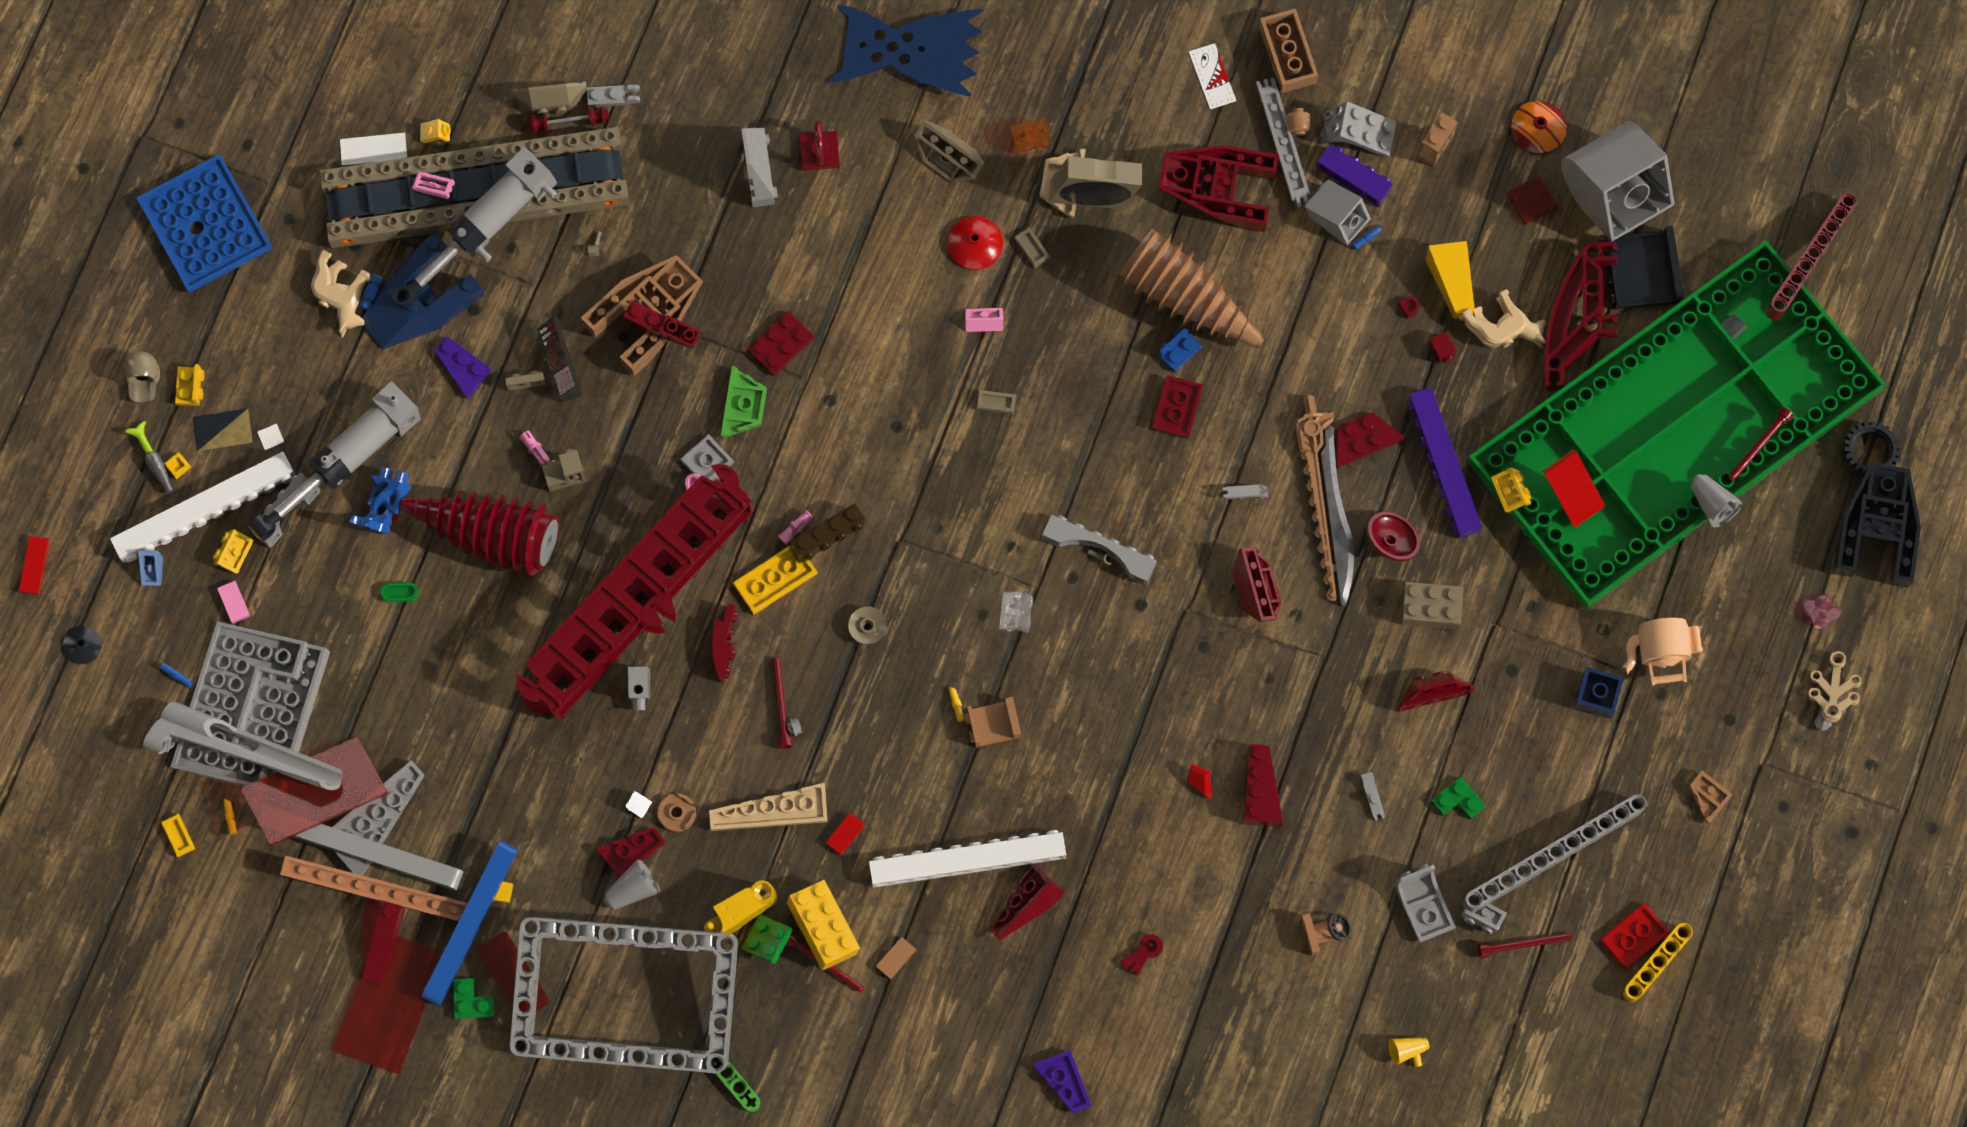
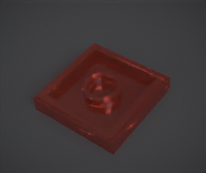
M1540 175L1506 193L1524 225L1558 208Z

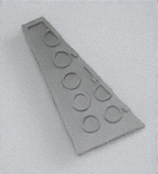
M411 760L332 828L383 844L425 775ZM335 852L354 874L363 876L371 864Z

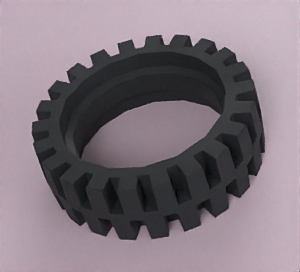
M1865 421L1862 424H1857L1848 432L1842 443V459H1845L1844 464L1849 466V470L1851 472L1854 471L1856 476L1859 477L1861 475L1864 478L1869 468L1857 461L1852 449L1854 440L1864 433H1874L1882 437L1889 448V456L1884 465H1896L1900 456V444H1898V437H1895L1896 433L1889 430L1890 427H1884L1881 422L1877 424L1876 421H1871L1870 423Z

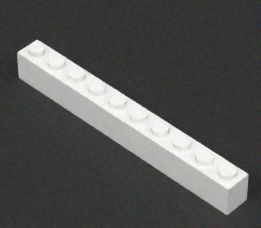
M281 452L110 539L122 562H132L137 559L139 550H154V547L160 544H168L172 541V538L178 535H186L190 529L201 527L207 523L206 521L212 518L217 519L223 516L224 512L230 509L235 510L242 503L257 499L259 494L271 492L276 488L275 486L281 483H289L295 476V473L284 452Z
M1057 830L1047 832V835L1041 836L1038 833L1027 835V838L1021 839L1019 836L1009 837L1008 841L1001 842L1000 839L990 840L988 844L974 842L970 843L968 847L954 845L948 850L934 848L928 853L914 851L911 853L912 855L895 854L892 855V858L885 859L883 856L875 857L873 861H869L873 888L1066 859L1063 832L1058 833Z

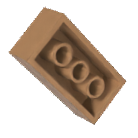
M1296 9L1260 18L1259 29L1280 92L1285 93L1317 84L1318 73Z

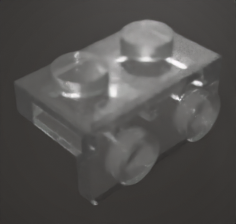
M1024 591L1003 592L1000 630L1029 632L1031 608L1033 607L1031 595Z

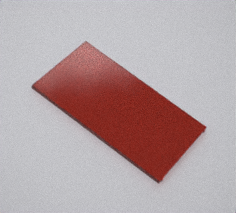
M358 737L311 757L342 770L341 785L338 789L328 790L280 772L240 788L270 846L388 794V789L383 784Z
M397 936L382 985L363 980L361 975L332 1051L394 1072L395 1074H400L428 1002L422 998V994L444 951Z

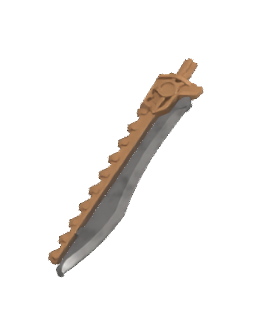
M1308 395L1303 397L1306 414L1295 422L1296 434L1301 453L1300 456L1303 460L1307 461L1303 472L1305 475L1310 476L1306 488L1308 491L1313 492L1309 504L1311 507L1316 508L1311 518L1314 522L1318 523L1314 534L1317 538H1321L1317 550L1319 553L1324 554L1320 566L1322 569H1326L1327 573L1323 581L1325 585H1330L1325 596L1330 601H1336L1333 572H1336L1340 605L1345 607L1353 578L1354 542L1338 486L1334 428L1330 425L1333 422L1334 413H1317L1314 396ZM1323 431H1325V448L1320 456L1335 564H1332L1318 462V453L1323 446Z

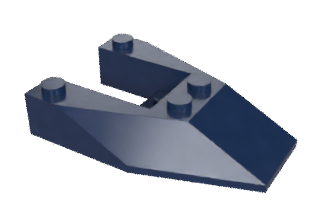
M436 232L423 241L392 273L372 302L371 307L362 317L365 322L364 327L383 349L442 328L484 296L482 287L469 274L441 297H438L432 288L426 284L416 293L417 297L415 298L414 305L409 309H401L392 298L393 291L399 286L409 285L447 248V245ZM402 295L400 301L406 300L407 295Z

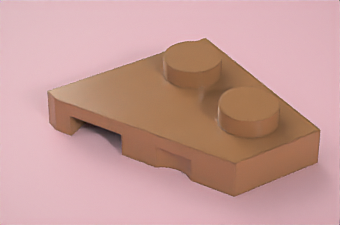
M1701 771L1689 786L1707 824H1710L1732 797L1729 791L1704 771Z

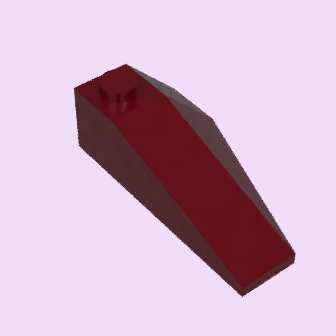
M1035 863L1020 878L1018 882L1020 884L1015 894L1011 893L1009 904L1000 911L989 929L999 941L1052 908L1065 894Z

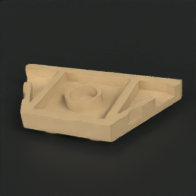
M1080 149L1079 152L1072 154L1066 153L1060 157L1049 158L1045 162L1040 197L1071 219H1074L1076 205L1049 202V181L1061 169L1068 156L1084 158L1086 149Z

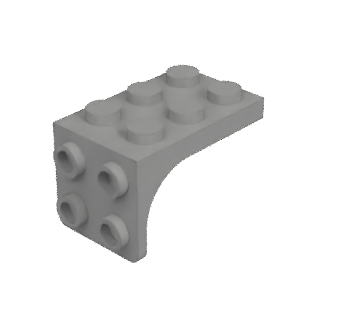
M1348 101L1326 111L1324 115V128L1321 131L1322 144L1346 142L1385 158L1390 156L1396 121Z
M1428 864L1418 867V871L1412 874L1408 871L1399 875L1400 878L1397 879L1395 889L1419 943L1456 928L1437 885L1434 874L1435 867Z

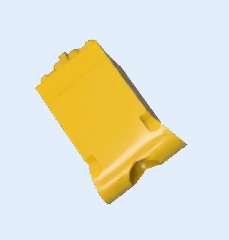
M760 880L749 888L747 887L715 905L713 908L718 915L705 923V931L734 933L776 903L777 893L769 882Z

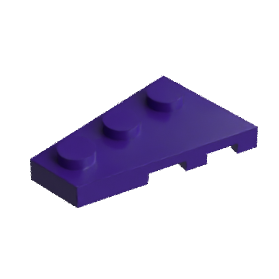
M448 336L435 349L436 354L467 399L471 397L492 371L491 368Z
M1070 1050L1033 1064L1072 1113L1091 1107Z

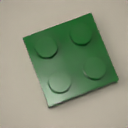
M759 914L741 949L775 964L793 929Z

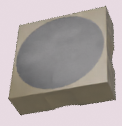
M1068 156L1061 169L1049 181V202L1122 210L1142 186V164Z

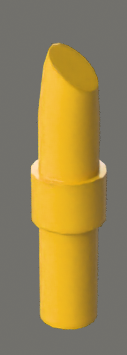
M949 687L951 704L957 721H965L957 691Z
M224 799L225 819L228 824L229 834L234 835L237 834L235 814L231 801Z

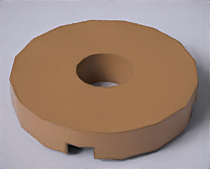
M681 793L666 796L660 802L657 809L661 825L671 832H682L689 829L696 818V808L693 801ZM674 808L682 810L680 817L675 818L671 815Z

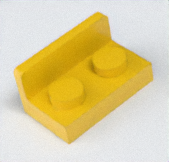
M195 364V367H178L176 405L199 406L200 400L203 399L201 382H204V370L201 369L199 364Z
M1509 468L1491 477L1505 512L1508 513L1523 505L1531 504V494L1524 487L1522 482L1524 478L1519 470Z
M234 529L229 530V532L226 531L221 539V542H223L221 548L217 549L213 555V565L238 574L254 540Z

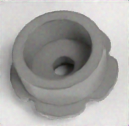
M790 718V723H787L790 734L797 736V734L802 733L801 725L798 718L793 720Z

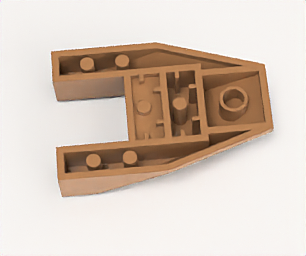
M676 255L623 279L581 317L582 324L597 337L626 311L631 300L664 316L669 315L681 321L703 281ZM646 332L620 356L621 363L635 376L654 358L668 340Z

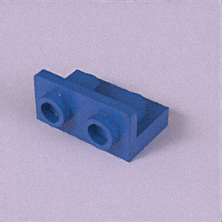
M1187 327L1183 330L1179 329L1173 335L1174 339L1170 342L1166 341L1159 348L1161 350L1159 358L1174 373L1202 348V345L1189 333Z

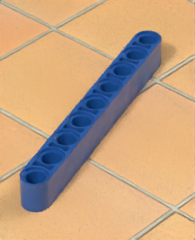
M501 840L498 843L422 994L423 999L437 1006L441 1005L518 852V848Z

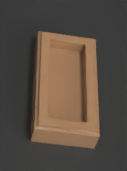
M901 937L876 965V968L891 980L916 952V949Z

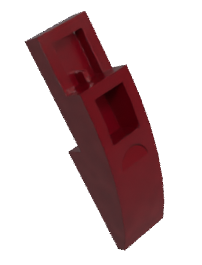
M633 300L630 301L623 316V319L638 325L640 329L692 349L701 333L696 328L669 315L664 316Z
M730 603L727 605L724 620H715L712 638L714 665L719 681L724 684L725 679L730 677V660L734 661L736 655L733 643L728 642V640H732L734 630L731 628L733 622H737L739 612L736 611V605Z

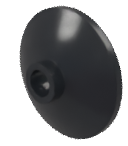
M89 627L74 628L66 635L63 641L64 654L71 662L76 664H88L94 661L102 648L99 634ZM84 641V645L79 647L78 642Z

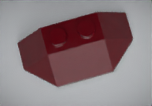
M1256 547L1240 548L1233 577L1242 609L1259 622L1274 621L1277 619L1281 600L1272 568Z
M1436 672L1432 677L1428 678L1420 676L1415 678V681H1412L1397 710L1402 712L1473 694L1475 688L1470 683L1450 672Z

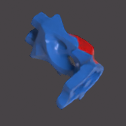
M382 467L379 476H371L372 491L367 501V504L370 505L369 515L366 517L352 515L349 522L357 527L376 533L389 534L390 526L397 521L401 510L400 502L412 488V486L407 485L409 474L397 471L395 479L391 480L394 471ZM384 506L385 512L379 515V509Z

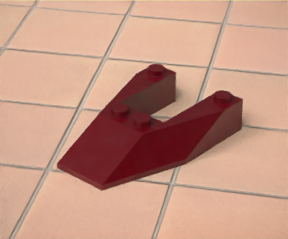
M1227 145L1165 152L1158 189L1209 216L1245 229L1265 232L1270 207L1233 201L1237 173L1275 180L1279 155Z

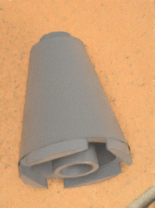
M1699 474L1692 479L1691 488L1709 524L1713 528L1719 527V523L1722 521L1727 523L1741 509L1739 504L1742 505L1740 499L1707 475Z
M641 860L635 861L605 893L606 898H604V901L609 908L613 907L616 910L660 892L656 879L653 881L651 871Z

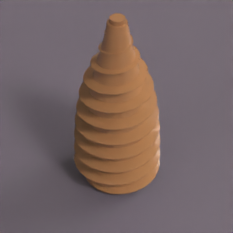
M1152 229L1119 273L1124 278L1123 288L1133 284L1136 286L1134 296L1141 292L1146 293V304L1154 299L1159 302L1158 311L1165 307L1170 308V319L1180 314L1184 316L1183 325L1190 321L1197 322L1196 331L1202 327H1207L1211 329L1210 335L1219 332L1224 334L1225 338L1231 337L1258 349L1264 339L1260 332L1249 322V318H1246L1240 311L1242 305L1236 306L1232 301L1234 292L1228 295L1224 292L1225 280L1216 284L1213 280L1215 270L1206 274L1203 270L1204 261L1196 264L1192 260L1194 251L1185 255L1181 251L1183 242L1176 246L1170 242L1172 233L1163 237L1157 230Z

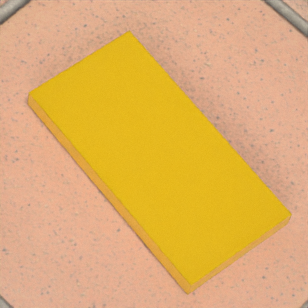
M788 546L732 582L752 614L755 615L818 574L810 560L799 564Z

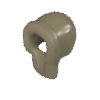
M133 352L127 357L124 365L125 377L129 386V397L134 402L152 401L155 398L156 385L160 379L159 365L154 356L148 352ZM136 376H146L149 378L142 381L137 380Z

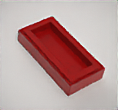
M849 813L826 844L842 856L864 828L865 824Z

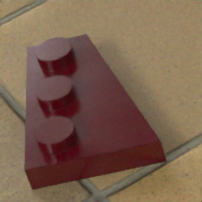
M652 827L596 849L620 878L635 861L641 860L643 862L664 846L666 841L656 828Z

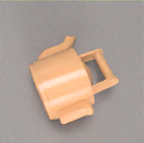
M1661 618L1641 623L1638 626V634L1631 636L1626 643L1627 662L1621 669L1627 670V674L1633 669L1636 663V648L1640 645L1641 661L1643 665L1649 666L1652 686L1660 683L1687 682L1685 662L1692 658V653H1701L1703 651L1699 627H1688L1686 620L1682 618ZM1680 663L1683 665V673L1663 676L1653 675L1652 666L1671 668Z

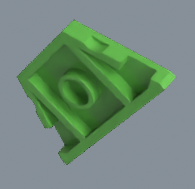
M732 366L721 438L762 426L767 387L757 383L753 378L745 375L735 366Z

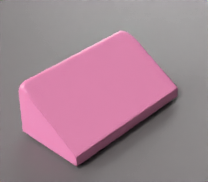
M1003 308L965 309L966 332L1003 331Z

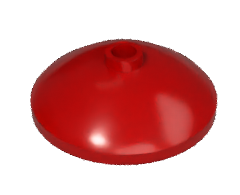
M968 216L962 218L951 227L947 236V250L951 259L964 269L982 270L988 268L997 261L1002 252V234L996 224L985 217ZM976 236L978 240L973 241L971 238Z

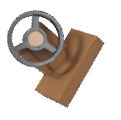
M1310 913L1304 914L1301 917L1311 956L1319 954L1320 948L1318 944L1332 940L1343 941L1351 934L1350 923L1342 914H1334L1329 917L1328 921L1314 925ZM1335 916L1338 917L1336 922H1334L1333 917ZM1341 920H1343L1346 924L1347 934H1345V932L1343 931L1344 927L1341 923Z

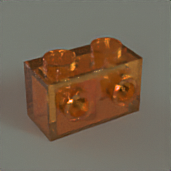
M1046 118L1010 126V136L1015 153L1025 154L1032 149L1038 148L1041 150L1051 145L1052 138Z

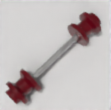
M603 105L600 107V110H593L592 107H589V115L547 120L546 113H543L542 118H536L535 115H531V119H528L529 130H533L534 134L537 133L538 129H544L546 132H549L548 124L590 119L591 126H594L596 121H602L603 124H606V120H609L608 109H604Z

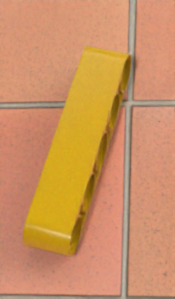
M1686 923L1677 925L1624 988L1623 997L1626 1001H1637L1691 938L1693 931L1690 925ZM1678 929L1685 930L1687 933V937H1680L1678 935ZM1672 944L1674 952H1668L1665 945ZM1653 959H1660L1662 967H1656L1653 964ZM1641 973H1647L1650 977V981H1643L1641 979ZM1631 987L1635 988L1638 993L1637 996H1631L1628 989Z

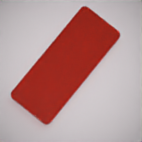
M502 932L478 947L477 953L513 1009L518 949L508 933ZM525 962L524 969L530 972L531 970ZM539 983L536 1012L549 1004V999ZM522 1001L520 1007L523 1011H528L529 1004L526 1001Z

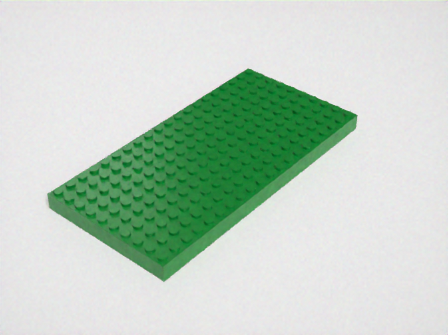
M1767 240L1468 458V465L1502 507L1503 505L1491 477L1509 468L1517 469V471L1519 470L1524 478V481H1522L1523 485L1531 494V504L1516 508L1508 512V514L1585 611L1708 521L1691 488L1692 479L1695 476L1705 474L1739 498L1880 394L1886 387L1884 381L1804 285H1802L1786 311L1778 320H1771L1766 316V307L1791 271ZM1732 314H1735L1747 325V328L1734 340L1721 326ZM1780 408H1787L1794 417L1789 423L1782 424L1740 475L1734 481H1731L1729 474L1774 423ZM1573 449L1578 453L1605 504L1604 508L1576 528L1570 524L1542 472Z

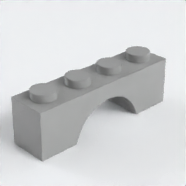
M301 472L298 476L295 475L290 480V485L285 490L283 489L279 492L277 500L265 508L264 514L269 515L309 478ZM316 487L298 504L309 505L321 492L319 487ZM280 520L275 524L277 527L273 535L263 541L270 549L283 535L280 529Z

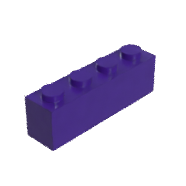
M1330 144L1317 162V169L1377 207L1381 206L1392 189L1393 183H1391L1389 178L1378 175L1370 166L1362 165L1356 157L1348 156L1338 146Z

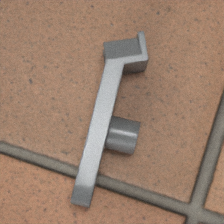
M1263 484L1222 488V492H1227V494L1223 495V499H1244L1250 497H1260L1262 499L1268 497L1267 486Z
M1373 773L1363 774L1361 778L1372 816L1375 821L1378 820L1377 815L1384 819V810L1375 785Z

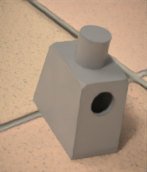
M628 667L629 699L634 700V711H645V699H650L649 667ZM642 686V693L636 694V688Z

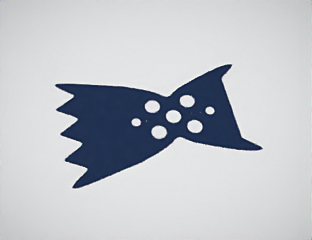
M838 5L849 17L842 70L831 77L828 82L856 78L878 71L887 65H892L899 72L919 82L960 95L972 96L960 82L977 74L963 62L979 54L966 41L982 33L981 30L968 22L981 13L982 9L926 17L907 23L898 29H892L885 22L849 6ZM877 30L885 32L883 40H876L874 38V33ZM911 32L913 40L904 42L902 40L903 33ZM861 42L866 43L865 48H860L859 45ZM895 42L899 48L891 53L886 49L888 43ZM924 46L925 51L919 52L918 47ZM874 52L882 54V60L878 63L871 60V55ZM902 54L910 56L908 64H901L899 62V57Z

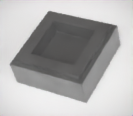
M1735 314L1729 316L1721 324L1733 340L1747 328V325Z

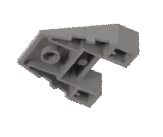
M743 128L742 136L753 207L774 205V198H778L777 187L772 185L767 145H770L769 134H765L764 128Z

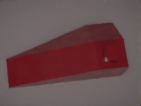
M367 900L362 915L363 980L382 985L405 913L403 906L383 900Z

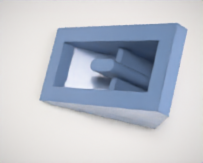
M139 550L141 585L161 586L163 556L156 550Z

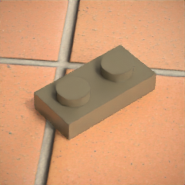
M532 371L528 375L522 376L520 374H513L509 378H505L508 391L546 385L544 374L539 371Z

